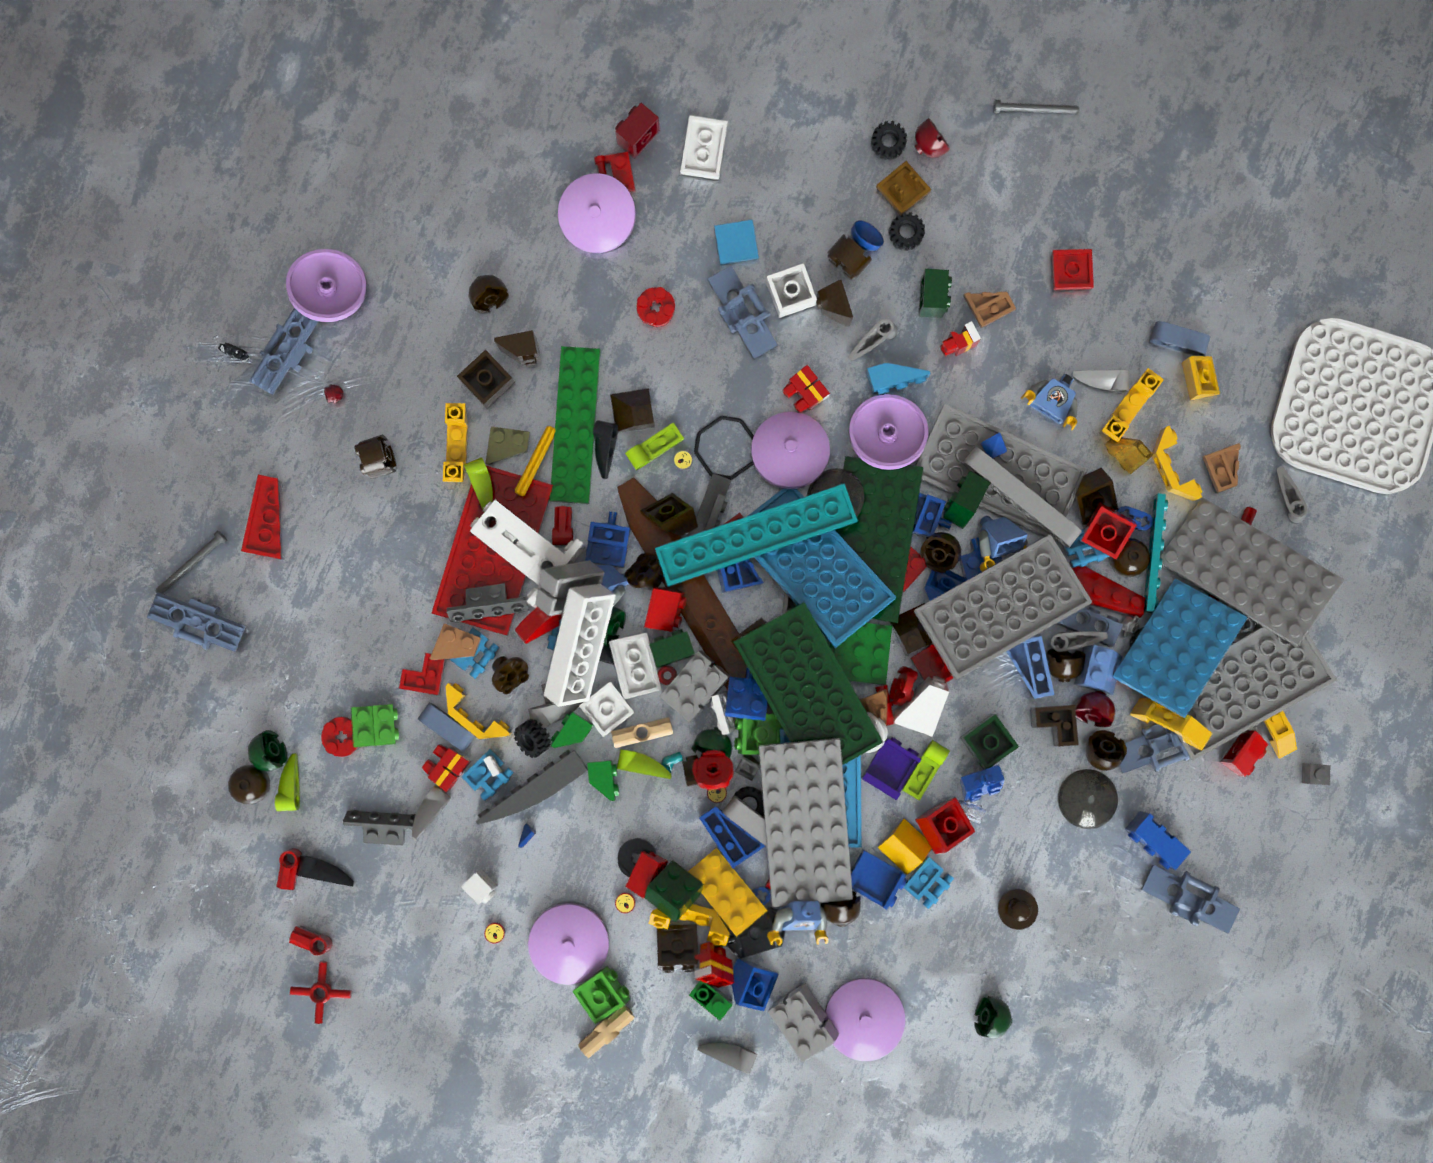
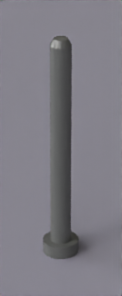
M995 100L993 112L994 114H999L1000 111L1079 113V107L1001 103V100Z
M216 531L214 533L215 537L157 587L155 592L163 594L218 544H224L227 541L226 537L220 531Z

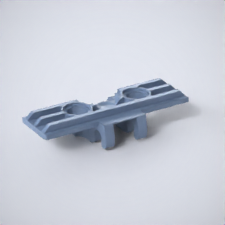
M732 266L708 278L709 283L723 307H718L719 313L724 318L732 334L736 331L739 332L754 359L778 346L764 322V319L769 317L771 313L762 304L754 290V284L744 288ZM730 291H736L738 296L729 300L727 294ZM745 295H749L760 315L754 317L752 313L750 314L744 303L743 297ZM755 324L758 327V331L755 334L748 333V325Z
M294 308L283 326L280 324L276 325L277 329L265 349L259 353L264 357L249 381L273 395L290 367L300 372L302 369L298 365L305 352L311 354L313 351L305 342L318 321L302 315ZM298 326L301 329V333L294 337L291 331L293 327ZM283 333H286L287 335L283 339L282 343L279 345V348L277 349L275 354L270 355L275 346L277 345L278 341L280 340L281 336L283 335ZM272 362H280V367L272 370L270 364Z
M156 593L147 618L174 628L173 637L177 639L180 637L201 645L203 649L207 650L211 643L236 652L245 630V625L216 615L220 611V607L201 603V600L195 597L190 598L189 603H185L165 594ZM176 609H180L183 613L180 620L173 618V612ZM215 623L218 624L220 628L217 634L213 633V627ZM185 624L204 631V638L184 631Z
M1156 724L1143 728L1141 730L1143 736L1125 742L1127 754L1119 767L1123 774L1151 764L1154 771L1157 772L1162 767L1181 760L1187 761L1190 757L1183 744L1178 740L1175 732ZM1141 745H1145L1148 748V754L1144 757L1138 753V748ZM1171 747H1177L1179 753L1158 761L1155 756L1160 751Z
M1153 865L1141 888L1142 891L1170 904L1169 911L1171 914L1179 915L1195 926L1199 925L1198 919L1228 934L1240 911V908L1217 897L1220 890L1219 887H1213L1191 876V873L1185 871L1182 878H1179ZM1189 883L1207 892L1208 895L1203 899L1186 890L1185 887ZM1171 884H1175L1178 889L1177 893L1173 896H1170L1167 892V888ZM1213 904L1214 909L1212 913L1206 914L1207 906Z

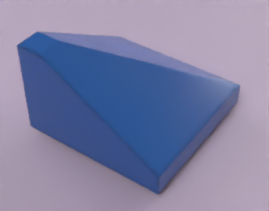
M1000 432L980 443L985 453L992 459L1007 452Z
M527 823L524 825L518 844L520 848L524 847L536 834V831Z

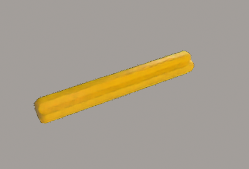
M551 426L545 428L515 488L516 494L525 496L554 438L555 428Z

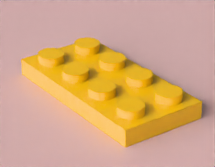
M717 848L688 871L704 884L701 893L736 937L767 912V909Z

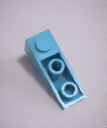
M890 363L873 366L866 370L872 394L878 393V395L889 393V389L895 387L897 390L906 388L912 382L916 384L926 382V378L931 374L927 370Z

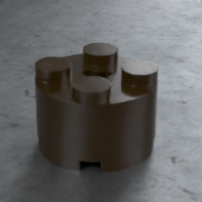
M844 234L827 252L828 261L836 268L838 266L842 267L843 274L850 280L857 278L872 261L870 256L866 258L863 255L865 251L849 237L846 239Z
M383 434L360 441L354 446L355 452L361 460L359 466L362 474H367L371 479L396 472L393 469L396 466L391 445H386L385 441L388 439Z

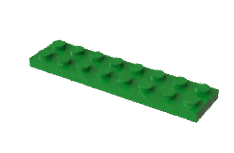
M561 346L555 422L556 432L554 435L551 476L553 488L550 494V502L590 503L594 448L593 428L596 420L601 352L597 348Z

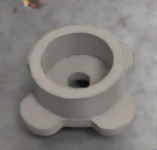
M1137 615L1134 618L1128 616L1123 620L1121 629L1125 631V637L1129 636L1130 633L1134 634L1138 630L1139 624L1137 622L1139 617Z

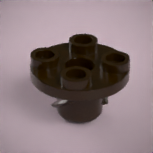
M643 553L637 557V561L624 574L630 586L633 588L646 587L648 590H653V588L660 586L663 575L658 556Z
M502 656L493 662L492 669L494 674L492 676V685L497 691L505 695L511 693L513 689L526 682L529 678L528 665L522 658L514 657L508 659Z
M1013 889L1001 896L998 903V915L1001 921L1009 928L1015 930L1026 929L1035 922L1038 916V904L1029 892L1022 889Z

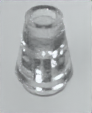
M959 800V804L968 819L973 823L980 824L986 809L982 808V805Z

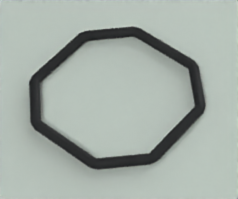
M720 416L698 431L694 454L710 476L716 473H712L698 453L701 434L719 421L728 420L740 422L753 440V433L742 419ZM751 461L731 476L716 475L732 480L754 464Z

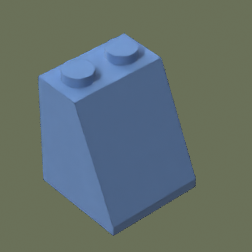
M1097 645L1083 647L1082 652L1086 654L1085 663L1081 675L1075 678L1074 685L1113 695L1117 681L1113 678V675L1121 664L1123 657L1114 650Z

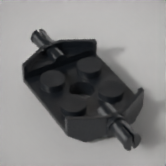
M771 906L766 908L767 912L737 937L727 926L730 935L726 947H729L739 959L783 945L785 930L779 932L782 939L780 945H777L776 941L771 945L767 934L773 930L772 926L776 911ZM753 928H758L761 931V936L757 939H753L749 935L750 930ZM714 945V948L723 947V945Z

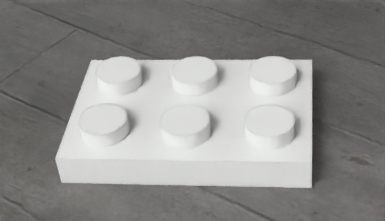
M689 115L681 174L719 180L728 121Z
M647 633L609 641L623 699L662 690Z

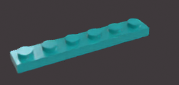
M1160 493L1154 495L1153 525L1150 529L1149 539L1150 562L1146 570L1144 590L1145 613L1154 612L1159 604L1156 592L1160 588L1161 579L1158 578V571L1161 570L1163 563L1162 558H1160V551L1164 548V539H1162V531H1165L1166 528L1164 511L1168 509V500H1165L1166 494Z

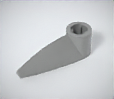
M889 319L880 320L862 338L848 358L854 361L877 347L885 339L891 340L895 338L898 332L896 325ZM886 326L889 327V332H886L884 330Z
M1128 370L1072 371L1074 378L1091 387L1114 392L1129 391Z
M1278 467L1277 474L1282 495L1288 508V518L1294 523L1302 522L1307 514V505L1284 467ZM1294 509H1298V511L1301 510V514H1295Z
M1092 631L1060 632L1052 637L1051 646L1058 652L1068 651L1107 639L1108 634L1106 632ZM1058 640H1065V644L1062 645V643H1059Z
M552 702L528 709L529 716L533 721L537 720L538 724L541 723L542 728L565 718L567 714L570 715L583 702L559 707Z
M436 785L426 795L416 813L412 828V838L415 841L451 799L448 794Z
M726 1043L701 1044L697 1049L747 1074H750L758 1055L744 1047Z

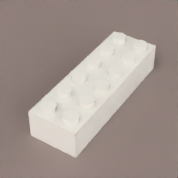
M602 584L569 588L544 691V696L558 707L589 701L616 595Z

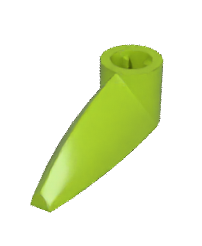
M481 457L464 464V467L481 507L484 509L490 501H493V491L489 472Z
M620 749L617 769L666 779L672 778V774L651 757L635 751Z
M296 753L291 754L280 777L278 794L275 796V808L278 812L299 810L300 807L298 755Z

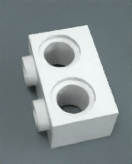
M480 869L461 888L477 904H480L482 901L487 903L497 893L495 889L498 885Z

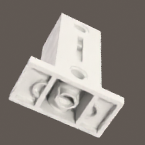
M496 500L493 503L490 501L483 509L485 513L481 518L477 517L470 526L472 527L470 532L537 585L540 582L542 569L546 565L553 564V567L572 564L586 548L580 540H571L565 547L566 553H562ZM496 520V525L489 528L490 522ZM535 587L527 595L529 598L527 602L534 608L537 607L535 601L538 588L536 589Z

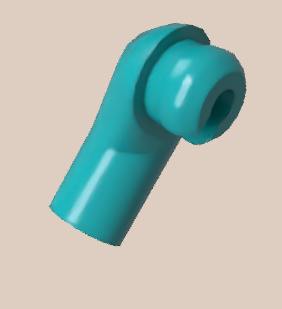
M677 752L664 757L661 765L671 773L673 765L683 761L681 753Z

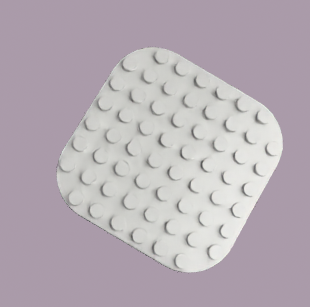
M1338 318L1323 319L1308 326L1299 335L1294 344L1272 419L1271 438L1275 450L1285 462L1293 467L1376 493L1391 494L1412 486L1419 480L1425 470L1433 443V349L1419 342Z

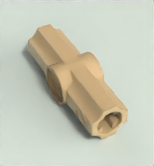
M668 717L611 731L614 746L618 748L671 735L673 730L670 718ZM645 727L647 729L648 735L646 738L638 737V728Z
M624 1005L608 1018L606 1017L598 1023L593 1031L578 1044L583 1054L590 1058L602 1046L609 1044L620 1033L619 1031L635 1018L632 1011Z

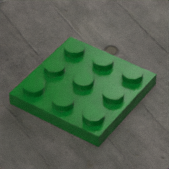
M866 623L836 648L830 643V648L849 681L886 685L892 626Z

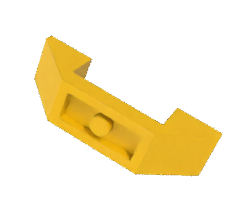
M1147 368L1113 411L1101 431L1118 442L1129 428L1128 425L1148 398L1155 393L1164 379Z
M445 403L447 447L446 462H443V482H463L466 471L464 464L467 463L468 441L466 404Z
M1167 426L1160 431L1151 457L1168 492L1191 501L1202 498L1200 485L1194 479L1179 485V476L1176 471L1172 470L1170 465L1171 459L1164 450L1177 444V434L1170 426Z
M447 683L445 687L448 714L478 739L511 735L512 732L509 731L510 726L502 720L500 722L494 720L486 731L483 730L485 727L480 722L470 720L468 712L461 707L457 709V706L466 697L463 693L464 689L457 683Z
M1139 698L1130 713L1131 716L1147 724L1151 720L1181 735L1185 743L1201 751L1212 735V732L1192 716L1187 714L1186 718H1183L1150 698Z
M1284 711L1264 721L1273 738L1269 742L1278 758L1297 750L1295 733Z
M692 904L679 918L680 920L695 922L700 926H709L710 930L707 941L712 942L714 945L726 946L730 933L715 910ZM656 908L651 912L649 924L656 928L668 929L671 919Z

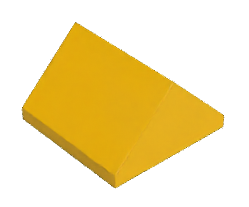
M1191 356L1182 362L1190 400L1220 394L1212 356Z
M904 818L877 847L906 875L919 866L932 849L926 838Z

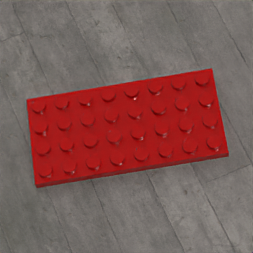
M486 465L492 484L493 501L499 502L539 534L553 485L533 479L525 496H520L515 493V488L521 475ZM472 483L432 609V614L448 619L447 608L466 605L465 589L505 583L507 599L520 598L526 578L525 574L470 532L472 522L477 517L481 518L484 514ZM496 520L490 522L489 528L496 525ZM515 613L484 617L482 619L463 620L461 622L508 636Z

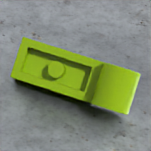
M672 423L643 443L629 449L625 455L635 470H638L682 442L684 437L675 424Z
M932 740L902 791L920 801L937 770L946 760L950 750Z

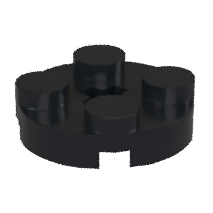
M635 838L626 841L621 846L617 859L618 866L623 874L630 877L636 865L632 861L634 853L637 855L643 851L656 853V849L649 841Z

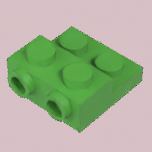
M393 704L351 707L353 747L395 744V740H399L398 728H394V720L398 719L397 708H393Z
M766 714L765 721L735 718V729L738 730V738L734 740L735 750H738L739 754H759L758 745L780 743L781 725L775 714Z
M608 966L572 991L594 1024L605 1019L630 1000L628 988L620 985L617 980L618 975L616 971L609 969Z

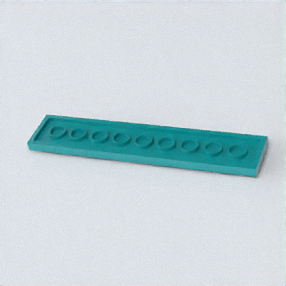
M842 484L656 547L655 550L667 585L671 586L858 522L846 486Z

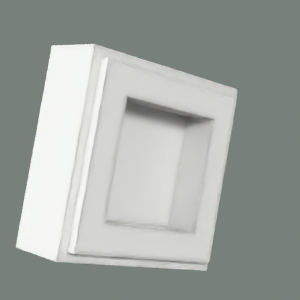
M491 755L483 759L493 777L502 773L494 756Z

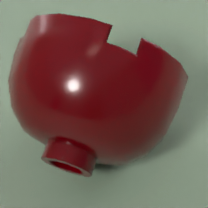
M930 118L918 126L915 132L917 144L914 147L920 155L924 153L929 158H938L951 150Z
M1102 691L1084 694L1075 706L1076 717L1084 723L1088 724V720L1095 722L1094 726L1110 727L1114 721L1116 712L1114 703Z

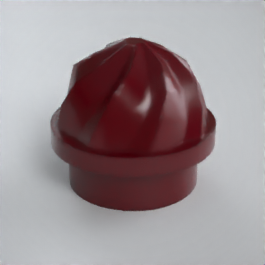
M332 384L329 387H324L327 403L332 402L335 404L342 399L344 392L341 387Z

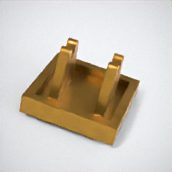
M907 161L876 185V188L900 215L907 212L931 192V188Z

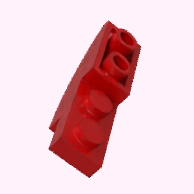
M536 607L515 628V631L523 642L527 644L560 626L559 620L562 619L563 613L549 616L539 607Z

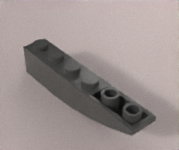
M567 750L559 756L561 760L556 764L552 761L543 768L545 772L539 776L535 773L527 779L528 784L524 787L519 785L510 791L512 793L507 799L502 797L494 803L495 808L490 811L487 808L478 814L479 819L475 822L478 825L498 820L530 808L556 794L588 771L587 766L575 750L572 752Z

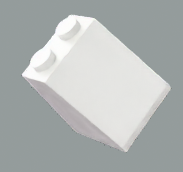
M936 676L933 678L928 677L914 690L912 700L910 702L906 701L903 706H898L894 710V723L933 736L949 693L947 683H944L945 680Z

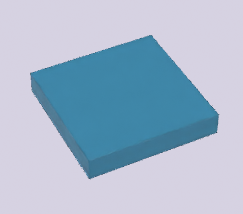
M753 220L714 226L720 265L759 259Z

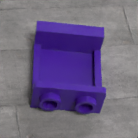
M892 737L885 740L884 745L877 751L861 779L897 800L902 788L921 759L918 757V752L910 747L908 750L901 747L902 742Z

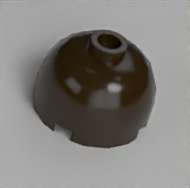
M483 275L477 277L469 287L468 297L476 312L488 313L490 312L489 308L495 305L496 309L500 308L508 299L509 294L500 278L494 275Z
M938 532L932 534L924 541L920 555L926 561L925 565L935 572L944 573L955 568L960 560L962 549L955 536L946 532Z
M1135 538L1128 539L1117 559L1109 557V563L1115 570L1114 572L1122 577L1140 575L1146 570L1150 562V553L1147 546Z
M1054 649L1048 650L1046 658L1050 675L1058 678L1060 682H1070V679L1081 675L1086 654L1079 650H1075V653L1068 651L1058 652Z
M1106 730L1096 731L1089 737L1086 743V758L1098 770L1108 771L1117 768L1127 754L1125 742L1121 738L1119 740L1114 737L1115 733Z
M244 765L237 768L231 774L228 781V790L231 797L237 802L256 804L262 801L267 792H269L270 779L266 771H261L254 765Z
M852 891L853 899L821 902L826 920L839 927L847 926L855 921L861 909L860 895L857 897L856 892Z

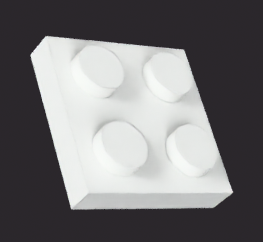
M611 681L592 695L589 701L579 705L602 737H605L635 713Z

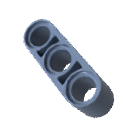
M1157 321L1155 322L1150 342L1190 355L1205 356L1210 336L1167 322Z
M430 702L418 717L420 722L463 752L475 737L455 719Z

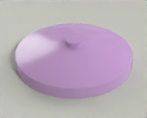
M594 173L581 176L565 189L559 202L558 220L562 232L573 245L587 252L604 253L619 247L629 237L636 220V208L631 193L619 180L606 174Z
M319 249L307 252L294 261L287 273L286 290L291 304L302 315L316 321L333 322L345 319L359 309L366 295V278L360 265L347 254L331 249Z
M878 395L866 400L855 410L849 427L850 443L859 458L873 467L886 470L903 468L913 463L925 449L928 439L927 420L920 408L912 401L898 395Z
M783 412L765 420L755 432L751 446L752 461L757 472L768 483L779 488L798 489L808 486L822 475L829 461L830 444L826 432L813 418L802 413Z
M576 903L558 904L545 910L534 922L528 940L529 955L535 968L547 979L560 984H577L594 976L603 966L609 948L608 932L602 919L588 907Z
M857 978L842 984L833 992L826 1005V1017L824 1020L830 1019L839 1033L833 1045L849 1058L861 1061L879 1059L890 1053L897 1046L905 1028L903 1005L897 994L888 985L876 979Z

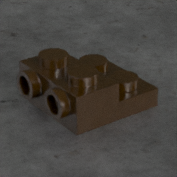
M697 924L669 925L668 929L657 928L658 970H662V973H674V969H682L683 972L688 973L694 972V968H699L698 960L695 959V955H698Z

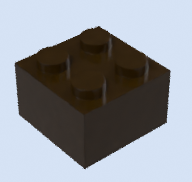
M486 349L457 375L458 379L486 409L515 383L514 379Z

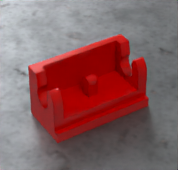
M651 851L650 853L641 852L625 887L641 898H644L647 886L666 867L668 860Z

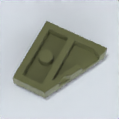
M491 426L485 464L491 465L494 462L527 453L530 432Z

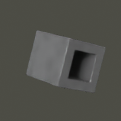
M1302 763V783L1330 785L1331 765Z

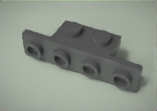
M716 474L712 475L696 517L698 527L691 531L690 536L720 525L721 521L717 519L720 512L724 513L728 503L724 500L731 482L730 479Z
M505 583L465 589L466 605L447 608L450 622L482 619L484 617L502 616L512 613L519 614L529 611L526 597L507 599Z
M352 810L346 812L343 825L363 826V843L403 846L405 842L404 829L412 830L416 814Z

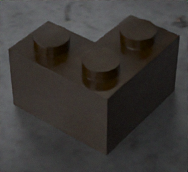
M1075 705L1031 708L1032 728L1052 727L1054 746L1079 745Z

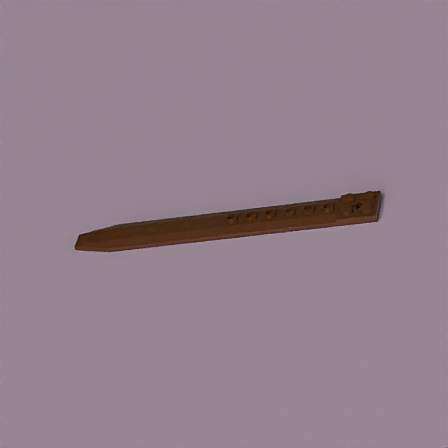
M634 477L617 487L628 526L647 555L653 554L657 556L656 547L682 539L680 535L660 529L641 514L640 510L657 502V500ZM661 570L663 575L662 582L666 588L685 592L686 605L684 609H681V614L705 654L715 662L712 666L719 665L731 677L746 678V668L748 666L731 642L733 638L739 635V632L706 577L701 575L668 586ZM729 680L724 685L727 691L729 686ZM767 702L766 714H774Z

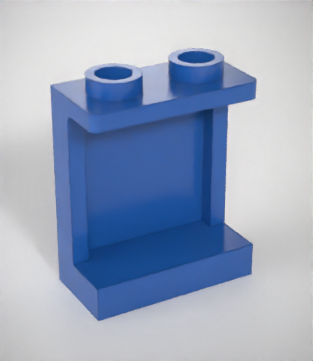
M864 849L851 869L852 890L886 910L889 906L893 907L897 900L895 895L898 889L902 890L907 882L904 872Z

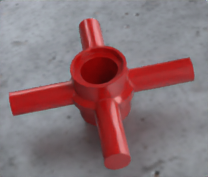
M325 961L319 962L318 982L313 984L311 988H290V995L310 996V999L316 1003L315 1024L323 1023L324 1003L331 997L351 999L352 990L332 989L330 984L326 982L327 962ZM317 988H322L325 991L324 997L318 996Z

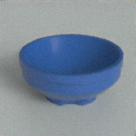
M861 220L853 224L851 228L852 240L865 252L876 251L883 245L884 239L873 225Z

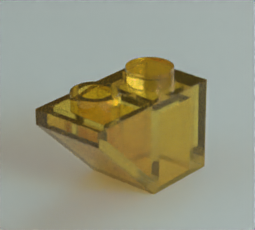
M1121 437L1118 442L1110 439L1104 444L1108 453L1114 456L1120 462L1122 469L1129 474H1132L1153 456L1145 444L1138 439Z

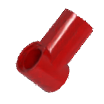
M557 506L555 507L554 528L552 529V545H568L573 540L572 507Z
M291 848L280 855V870L276 887L283 890L295 889L296 874L302 855L299 849ZM288 854H292L294 856V863H290L288 861Z
M295 926L289 938V943L306 949L316 956L327 953L332 948L330 937L319 935L299 926ZM318 940L324 943L323 950L317 947Z

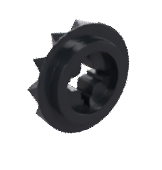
M220 343L218 347L222 353L242 362H247L250 358L246 351L232 344Z

